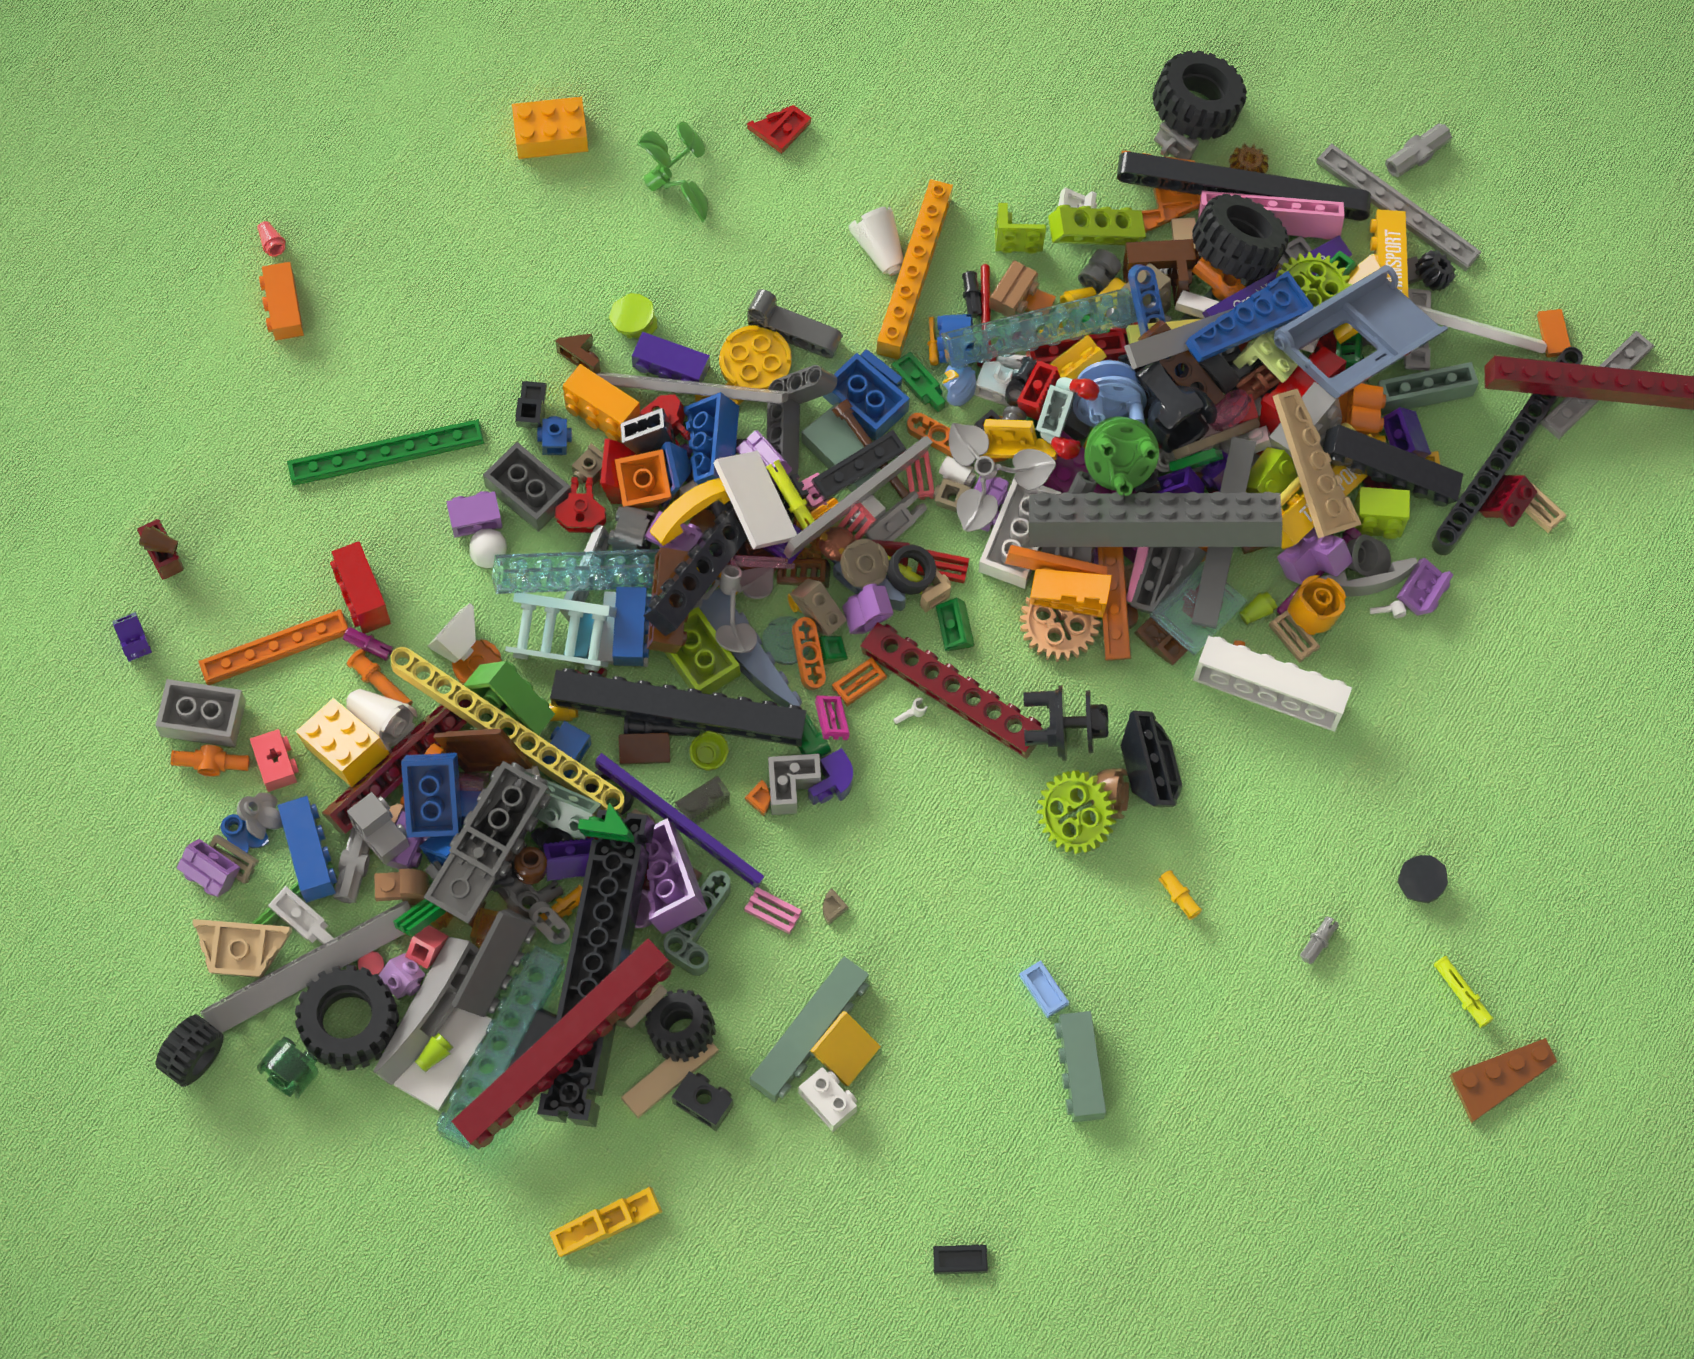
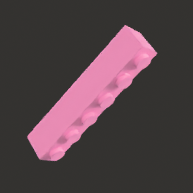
M1213 191L1201 192L1198 218L1208 201L1223 194H1230L1231 196L1236 194L1241 195L1242 198H1250L1253 202L1260 203L1265 209L1272 211L1274 216L1281 220L1282 226L1287 230V235L1302 236L1303 238H1323L1326 240L1333 239L1339 235L1341 237L1344 221V202Z

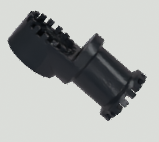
M1030 356L1022 358V365L1019 371L1014 373L1007 385L1005 401L1010 406L1018 407V399L1011 398L1009 392L1012 390L1022 392L1037 363V360H1033L1032 357L1030 359Z

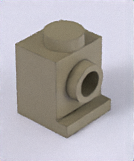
M590 444L588 449L572 464L573 477H578L580 484H586L587 477H593V486L601 478L603 452L593 444Z
M943 478L941 485L937 484L933 498H935L937 506L957 513L956 507L960 495L971 489V487ZM952 495L957 496L954 502L948 500Z

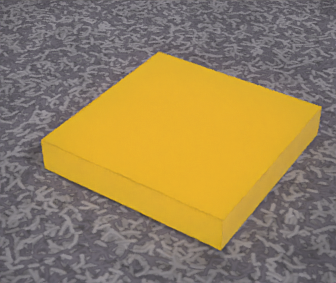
M843 1011L810 1051L845 1086H849L881 1046L847 1012Z

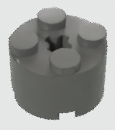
M619 506L615 516V520L618 521L616 528L611 530L608 538V544L612 545L613 552L643 561L645 559L642 555L643 552L648 554L652 542L645 539V534L652 524V519L654 520L657 514L632 506Z

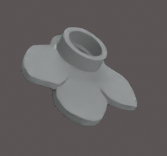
M258 793L254 797L246 796L238 802L237 814L242 820L246 821L247 830L256 838L262 840L265 837L266 829H279L283 827L280 813L275 809L278 802L275 796L269 793Z

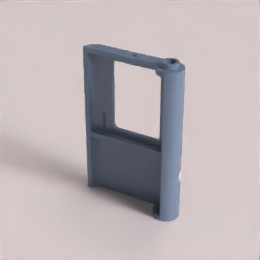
M1384 265L1276 330L1274 333V343L1277 348L1284 351L1332 397L1338 398L1447 331L1448 327L1445 325L1440 327L1397 288L1398 276L1395 270L1388 265ZM1387 274L1390 275L1392 282L1387 279ZM1343 323H1348L1370 342L1377 351L1335 377L1328 378L1299 350Z

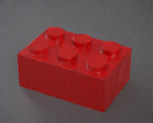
M360 541L331 551L334 560L330 561V565L355 628L360 626L362 633L366 634L390 625L391 622L385 602Z

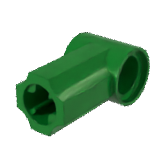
M806 712L802 745L799 747L802 755L819 754L820 758L830 753L831 748L827 739H823L822 732L817 731Z

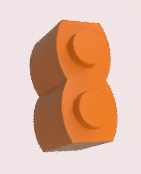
M1361 383L1350 390L1348 393L1345 423L1350 424L1357 432L1365 435L1371 433L1375 437L1381 432L1384 425V418H1381V409L1386 404V394H1383V387Z

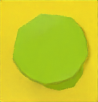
M629 293L613 303L609 320L613 327L627 338H640L642 332L652 335L657 329L654 306L647 297L636 293Z

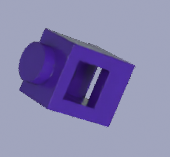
M1221 450L1224 457L1223 460L1207 464L1200 470L1203 475L1201 480L1209 489L1214 488L1218 492L1221 490L1228 454Z

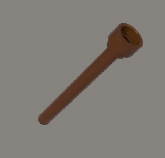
M846 399L833 408L832 411L837 418L840 417L841 420L846 421L865 447L872 443V440L852 414L854 412L851 409L853 406ZM888 463L880 467V470L887 466ZM898 476L889 481L901 499L909 494Z

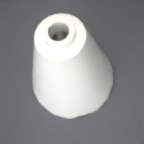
M889 206L888 209L886 207L874 209L862 215L863 220L858 224L854 220L848 226L850 233L882 273H888L889 276L899 273L904 258L892 208Z
M363 689L353 691L347 697V710L377 734L388 751L415 727L412 720L413 716L417 718V712L409 704Z

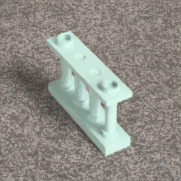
M514 592L513 602L521 603L523 612L517 648L506 646L505 649L507 652H513V658L528 660V655L571 661L583 663L584 669L599 671V666L608 667V662L598 661L604 621H607V616L616 618V607ZM536 606L545 607L544 612H547L541 651L527 650L533 610H536ZM560 609L569 610L568 615L570 616L564 655L550 653L556 614H559ZM583 613L592 614V619H594L588 659L574 657L580 617L583 618Z

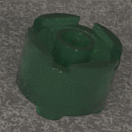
M283 1037L275 1042L258 1063L257 1070L261 1075L265 1071L269 1075L267 1081L277 1090L289 1097L294 1093L295 1099H298L319 1073L318 1068L315 1066L317 1059L307 1051L302 1053L295 1048L296 1044L292 1040Z

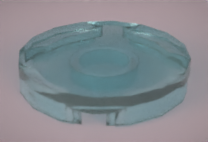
M792 616L779 617L772 620L762 635L765 653L769 651L775 662L781 665L798 663L792 635V626L797 621V618ZM802 623L799 631L804 632L805 640L801 641V644L812 641V639H806V633L810 630ZM810 647L803 649L804 658L809 654Z

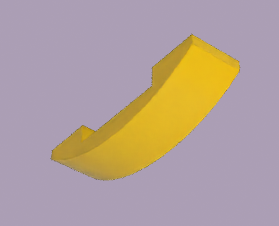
M717 478L702 483L679 497L657 519L650 530L651 535L664 546L683 533L681 524L716 500H720L723 504L730 501L721 479Z

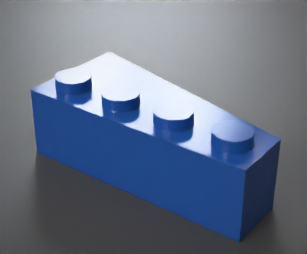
M721 392L683 407L684 414L688 417L686 428L690 432L691 437L688 441L689 448L693 450L691 462L694 482L698 485L720 478L713 463L716 459L734 456L736 452L739 405Z

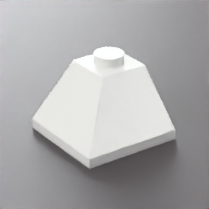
M469 603L459 610L430 642L428 647L453 663L460 659L465 661L474 651L471 646L476 642L474 606Z

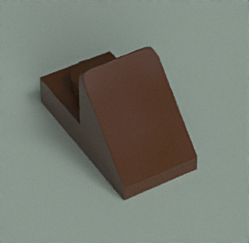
M592 334L562 337L555 341L557 353L577 367L581 364L595 374L601 372L599 358L589 351L593 346Z

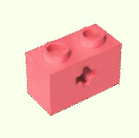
M277 729L250 738L268 792L297 783L295 774L299 773L295 759H289L287 751L292 749L287 736L282 737L280 730ZM278 757V762L274 763L273 758Z

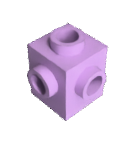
M406 953L390 959L378 975L382 978L384 984L388 985L392 994L397 999L417 993L421 987V981L426 976L416 962L405 957Z

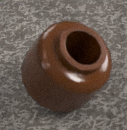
M529 846L523 848L514 859V873L520 882L533 885L544 879L547 873L548 862L545 853L541 849Z

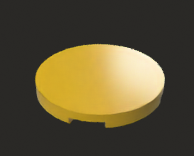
M759 325L745 326L732 332L726 338L719 354L720 370L725 380L731 386L768 389L774 380L789 374L792 358L791 350L787 341L777 331L774 332L761 328Z

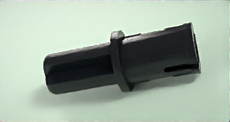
M967 271L962 274L964 283L963 298L966 300L967 314H972L973 318H977V316L982 314L980 303L982 293L978 288L977 273L975 271Z

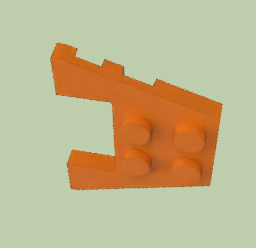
M1179 159V160H1185V161L1195 162V161H1192V160ZM1153 188L1157 209L1142 211L1145 233L1170 222L1171 219H1177L1199 209L1201 195Z

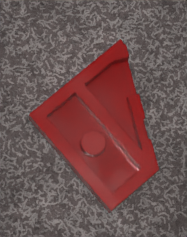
M791 105L780 112L766 115V118L755 123L753 120L749 121L747 129L782 154L811 124V117L796 106Z

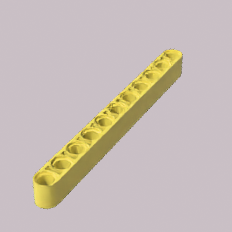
M399 647L392 652L391 666L396 675L478 730L503 729L506 727L513 729L514 733L509 736L510 739L525 754L533 766H538V770L566 789L601 803L600 810H607L606 800L615 798L619 801V805L614 808L617 812H622L624 808V795L618 788L410 649ZM399 658H407L409 663L400 666L396 661ZM422 671L428 672L430 677L421 680L417 677V674ZM446 685L451 690L446 694H442L438 691V688ZM464 699L472 702V705L467 708L460 707L458 704ZM485 713L493 716V719L489 722H483L479 718ZM529 741L535 747L531 750H525L521 745ZM545 756H553L556 761L553 764H546L542 759ZM566 770H574L577 776L569 779L563 773ZM595 784L598 790L594 793H589L585 790V786Z

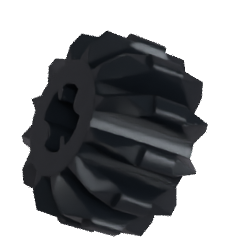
M1439 250L1426 252L1415 264V273L1419 275V281H1422L1425 287L1429 286L1432 291L1445 289L1456 277L1454 273L1456 269L1451 265L1452 261L1447 259L1446 254L1442 255Z

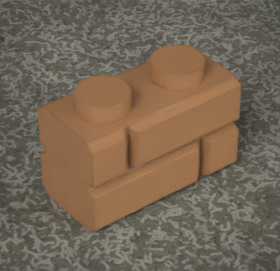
M1013 261L992 293L989 307L1012 320L1015 319L1018 313L1023 314L1028 304V301H1026L1028 296H1034L1039 288L1040 283L1037 282L1038 273L1029 267L1026 268L1025 265L1017 261Z

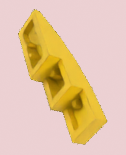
M648 1187L626 1199L621 1198L600 1210L594 1209L550 1232V1236L559 1257H563L662 1213V1209L653 1188Z

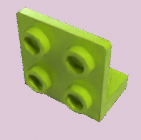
M998 203L995 222V251H1002L1003 253L1026 252L1029 254L1042 252L1046 225L1012 224V212H1008V203Z

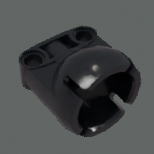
M1159 361L1150 363L1135 373L1137 383L1143 387L1146 393V405L1149 408L1148 428L1154 434L1158 447L1162 451L1171 453L1173 450L1199 441L1209 431L1208 424H1214L1217 419V408L1205 392L1195 387L1176 386Z

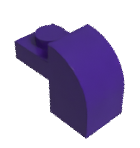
M136 612L112 621L128 662L152 653Z
M841 748L820 760V770L826 779L808 789V797L813 805L818 802L822 804L829 801L834 796L833 794H836L839 800L842 801L851 791L853 767Z

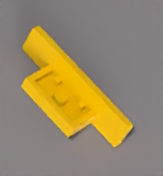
M985 420L983 427L989 438V448L981 456L1013 458L1019 451L1035 449L1048 454L1054 460L1057 459V453L1051 447V444L1042 438H1037L1033 421Z

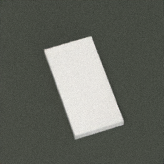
M758 451L715 460L713 464L753 550L789 542L797 535Z
M454 1007L445 1023L437 1032L454 1047L450 1051L451 1054L431 1067L427 1072L422 1070L414 1061L397 1079L394 1086L440 1112L494 1025V1020L487 1016L481 1017Z

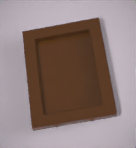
M502 729L450 731L435 733L433 737L447 753H457L458 765L465 773L494 771L497 766L500 767L503 761L510 765L514 762L524 769H531L533 766L525 754Z

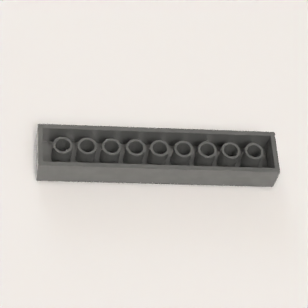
M1043 492L1029 494V547H1281L1280 493L1139 492L1128 496L1124 494L1121 496L1117 492L1112 494H1097L1094 492L1087 494H1072L1068 492L1062 494H1047Z

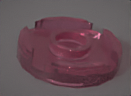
M1241 389L1227 393L1215 405L1217 408V419L1214 424L1209 425L1214 431H1223V427L1228 426L1230 428L1235 426L1248 413L1250 408L1248 404L1251 403L1252 399Z

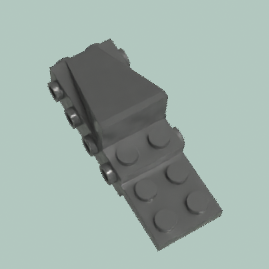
M503 761L500 767L497 766L490 778V784L487 789L484 788L477 799L478 804L473 811L468 813L464 820L463 829L452 839L449 850L451 853L424 896V899L469 925L496 880L498 881L501 876L505 877L512 866L510 861L514 862L516 855L521 852L525 844V835L528 831L532 832L539 820L536 818L541 809L545 810L552 799V796H550L551 790L547 786L548 782L537 775H534L532 778L525 774L526 769L514 762L510 765Z

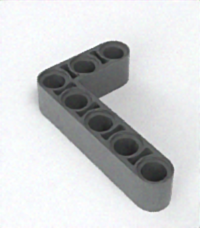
M813 365L778 378L768 388V390L789 392L786 402L781 404L768 402L767 441L792 467V471L788 474L789 477L790 475L797 474L799 467L800 404L831 393L837 385V377L818 365ZM776 485V486H775L776 490H777L778 492H780L778 486Z

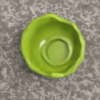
M706 731L694 738L689 749L693 764L697 768L706 771L721 767L729 753L728 743L725 738L713 731Z

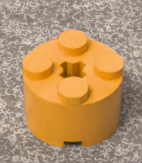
M1320 575L1306 578L1292 597L1288 606V613L1292 616L1295 623L1309 635L1330 630L1345 609V592L1331 578H1318Z

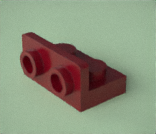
M1504 475L1481 508L1480 513L1484 518H1502L1508 527H1514L1537 494V490L1525 475Z

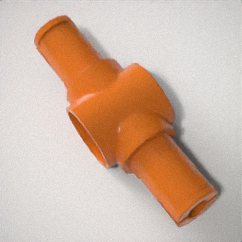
M203 745L200 747V750L196 749L195 752L175 750L171 752V766L194 767V770H197L199 774L204 776H218L221 772H225L226 769L249 771V755L227 754L221 747L216 745Z

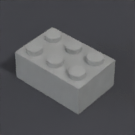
M1314 382L1302 396V399L1312 418L1313 425L1321 437L1320 444L1323 447L1326 430L1339 424L1341 425L1342 414L1339 398L1332 397L1319 384ZM1280 423L1269 436L1271 447L1285 450L1292 458Z
M167 679L155 726L161 737L235 748L246 700L242 690Z

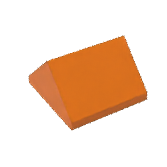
M663 449L615 459L623 507L654 508L672 498Z

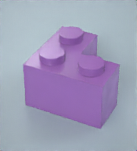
M1315 528L1309 531L1296 545L1286 548L1277 557L1286 578L1298 584H1302L1306 578L1315 575L1319 570L1337 577L1353 562L1344 539L1334 535L1318 538Z

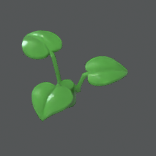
M680 122L677 125V132L687 147L671 160L668 154V146L663 138L655 131L647 132L639 139L637 145L645 149L658 165L644 175L645 184L651 191H656L662 186L668 189L671 186L681 185L685 198L693 207L701 222H704L708 212V202L705 194L693 181L689 183L686 180L670 182L672 172L669 169L690 150L697 158L703 156L705 146L702 139L688 123Z

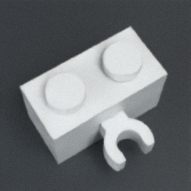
M985 360L976 381L974 395L1007 407L1010 406L1005 401V391L1012 376L1019 369L1013 370L1004 367L999 362ZM1019 390L1009 392L1010 397L1013 399H1018L1021 394Z

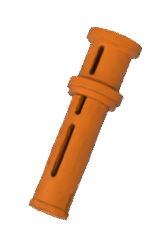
M363 649L357 650L348 659L346 665L349 668L355 669L362 676V681L371 683L387 698L409 704L410 706L412 705L413 701L380 672V665L373 663L367 658Z

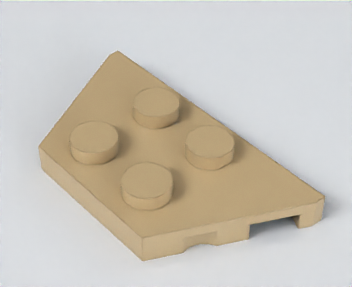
M193 919V926L197 930L200 939L199 944L202 952L205 954V962L211 974L262 978L292 933V928L286 926Z

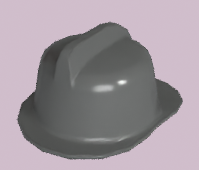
M1363 534L1347 543L1346 546L1353 561L1348 566L1350 570L1366 577L1388 573L1391 566V556L1389 549L1383 542Z

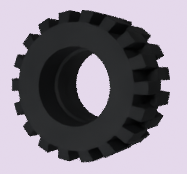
M678 989L677 993H673L672 990L668 991V995L663 997L651 1009L652 1011L646 1014L647 1021H645L647 1033L656 1051L659 1054L661 1053L665 1059L668 1060L671 1057L674 1062H678L679 1059L686 1062L692 1056L696 1059L700 1057L698 1053L701 1051L705 1053L708 1050L706 1045H712L714 1041L712 1035L716 1034L713 1016L703 998L699 994L695 996L694 991L688 990L687 993L683 989ZM682 1019L692 1020L686 1029L680 1032H669V1029L675 1022Z
M191 1015L179 1023L165 1039L157 1055L156 1068L181 1087H186L198 1080L212 1065L222 1047L224 1034L199 1015Z

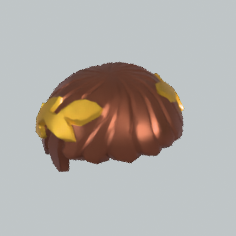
M833 526L821 534L819 548L825 557L840 562L845 548L857 539L846 528Z

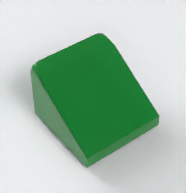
M842 636L819 637L824 665L848 659Z

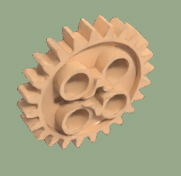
M1026 598L1025 602L1028 606H1022L1021 612L1026 615L1020 616L1019 619L1020 622L1026 624L1020 626V631L1028 632L1024 635L1023 640H1032L1029 648L1032 649L1037 646L1038 656L1044 651L1046 652V660L1053 654L1055 655L1056 662L1059 661L1060 655H1064L1066 661H1069L1071 653L1078 658L1079 649L1086 653L1088 650L1086 643L1089 645L1094 644V639L1091 636H1098L1099 631L1095 628L1100 627L1101 622L1095 620L1096 616L1055 609L1059 620H1064L1063 627L1069 637H1071V640H1067L1061 623H1055L1056 614L1053 609L1029 604L1030 598ZM1041 611L1046 612L1050 618L1040 620L1037 617V613ZM1077 622L1083 626V629L1081 631H1074L1070 625ZM1050 633H1057L1061 640L1052 642L1049 640L1048 635Z

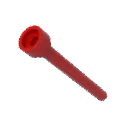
M988 264L981 266L982 349L977 354V366L982 368L985 360L990 362L996 361V354L991 349L990 266Z

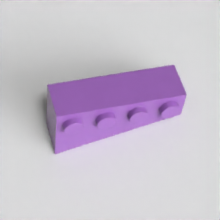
M666 818L655 824L652 843H646V850L649 852L647 879L650 882V891L648 892V901L651 903L649 920L662 934L708 911L681 834L669 819Z

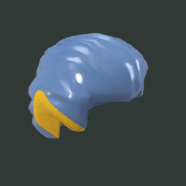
M955 361L947 367L945 374L948 378L943 381V385L948 390L947 402L953 406H962L975 393L976 376L972 367Z

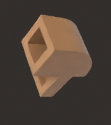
M399 869V872L374 874L376 901L402 900L408 901L410 906L421 902L430 888L428 874L421 870Z

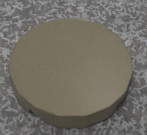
M860 539L852 542L845 548L840 564L846 580L854 587L862 589L866 585H879L884 581L889 567L887 553L880 544H876L870 539Z

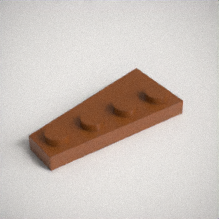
M1544 1038L1451 1073L1450 1078L1472 1124L1503 1100L1517 1092L1521 1087L1552 1067L1557 1060L1547 1039Z

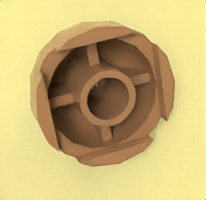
M1112 768L1098 772L1097 784L1106 782L1103 790H1112L1108 799L1116 800V803L1111 805V809L1117 810L1118 813L1111 815V818L1123 819L1125 816L1121 812L1127 811L1129 801V782H1124L1123 776H1128L1127 771L1123 768Z

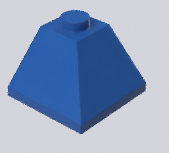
M665 442L660 449L664 451L672 495L671 499L661 504L662 507H667L692 473V462L690 458L688 459L687 451L671 442Z

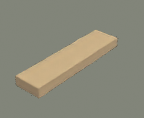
M712 1043V1045L707 1044L708 1050L705 1053L702 1051L698 1053L700 1057L696 1059L693 1056L689 1057V1061L683 1062L682 1059L674 1062L671 1057L668 1060L666 1059L626 1092L621 1099L639 1119L681 1084L689 1071L694 1073L717 1054L719 1049Z

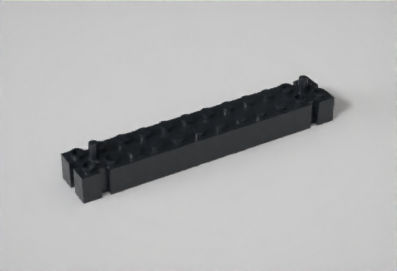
M598 809L597 817L605 821L607 810ZM628 813L627 819L621 816L635 837L634 843L603 838L598 840L592 839L555 1024L630 955L649 859V852L644 847L645 843H652L655 823L648 815ZM616 1023L612 1025L613 1028L607 1035L599 1037L593 1043V1047L588 1053L580 1055L567 1072L560 1074L553 1080V1085L548 1089V1094L541 1093L537 1112L539 1116L546 1121L566 1123L568 1118L576 1125L597 1126L600 1106L595 1103L596 1095H603Z

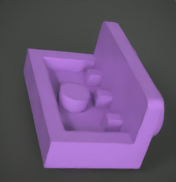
M1426 558L1419 559L1396 598L1402 601L1417 616L1432 613L1438 607V600L1441 595L1450 587V580L1453 574L1450 571L1442 573Z

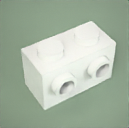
M821 1067L798 1087V1094L828 1128L834 1132L857 1112V1105L855 1104L857 1099L849 1090L844 1091L838 1085L840 1081L831 1070L827 1072Z

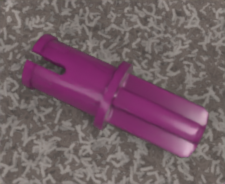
M351 627L345 631L343 636L344 641L363 649L365 653L369 652L382 658L384 661L389 659L388 655L391 656L394 648L374 639L372 634L368 636Z

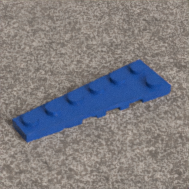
M1289 271L1267 284L1262 290L1252 294L1249 299L1239 303L1234 309L1218 317L1215 322H1211L1190 336L1185 344L1199 363L1284 326L1313 309L1314 306Z

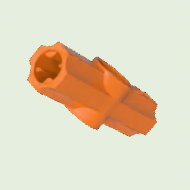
M1203 257L1192 269L1195 275L1212 287L1213 295L1219 300H1224L1246 288L1241 283V279L1222 273V270L1211 266V263L1205 261Z

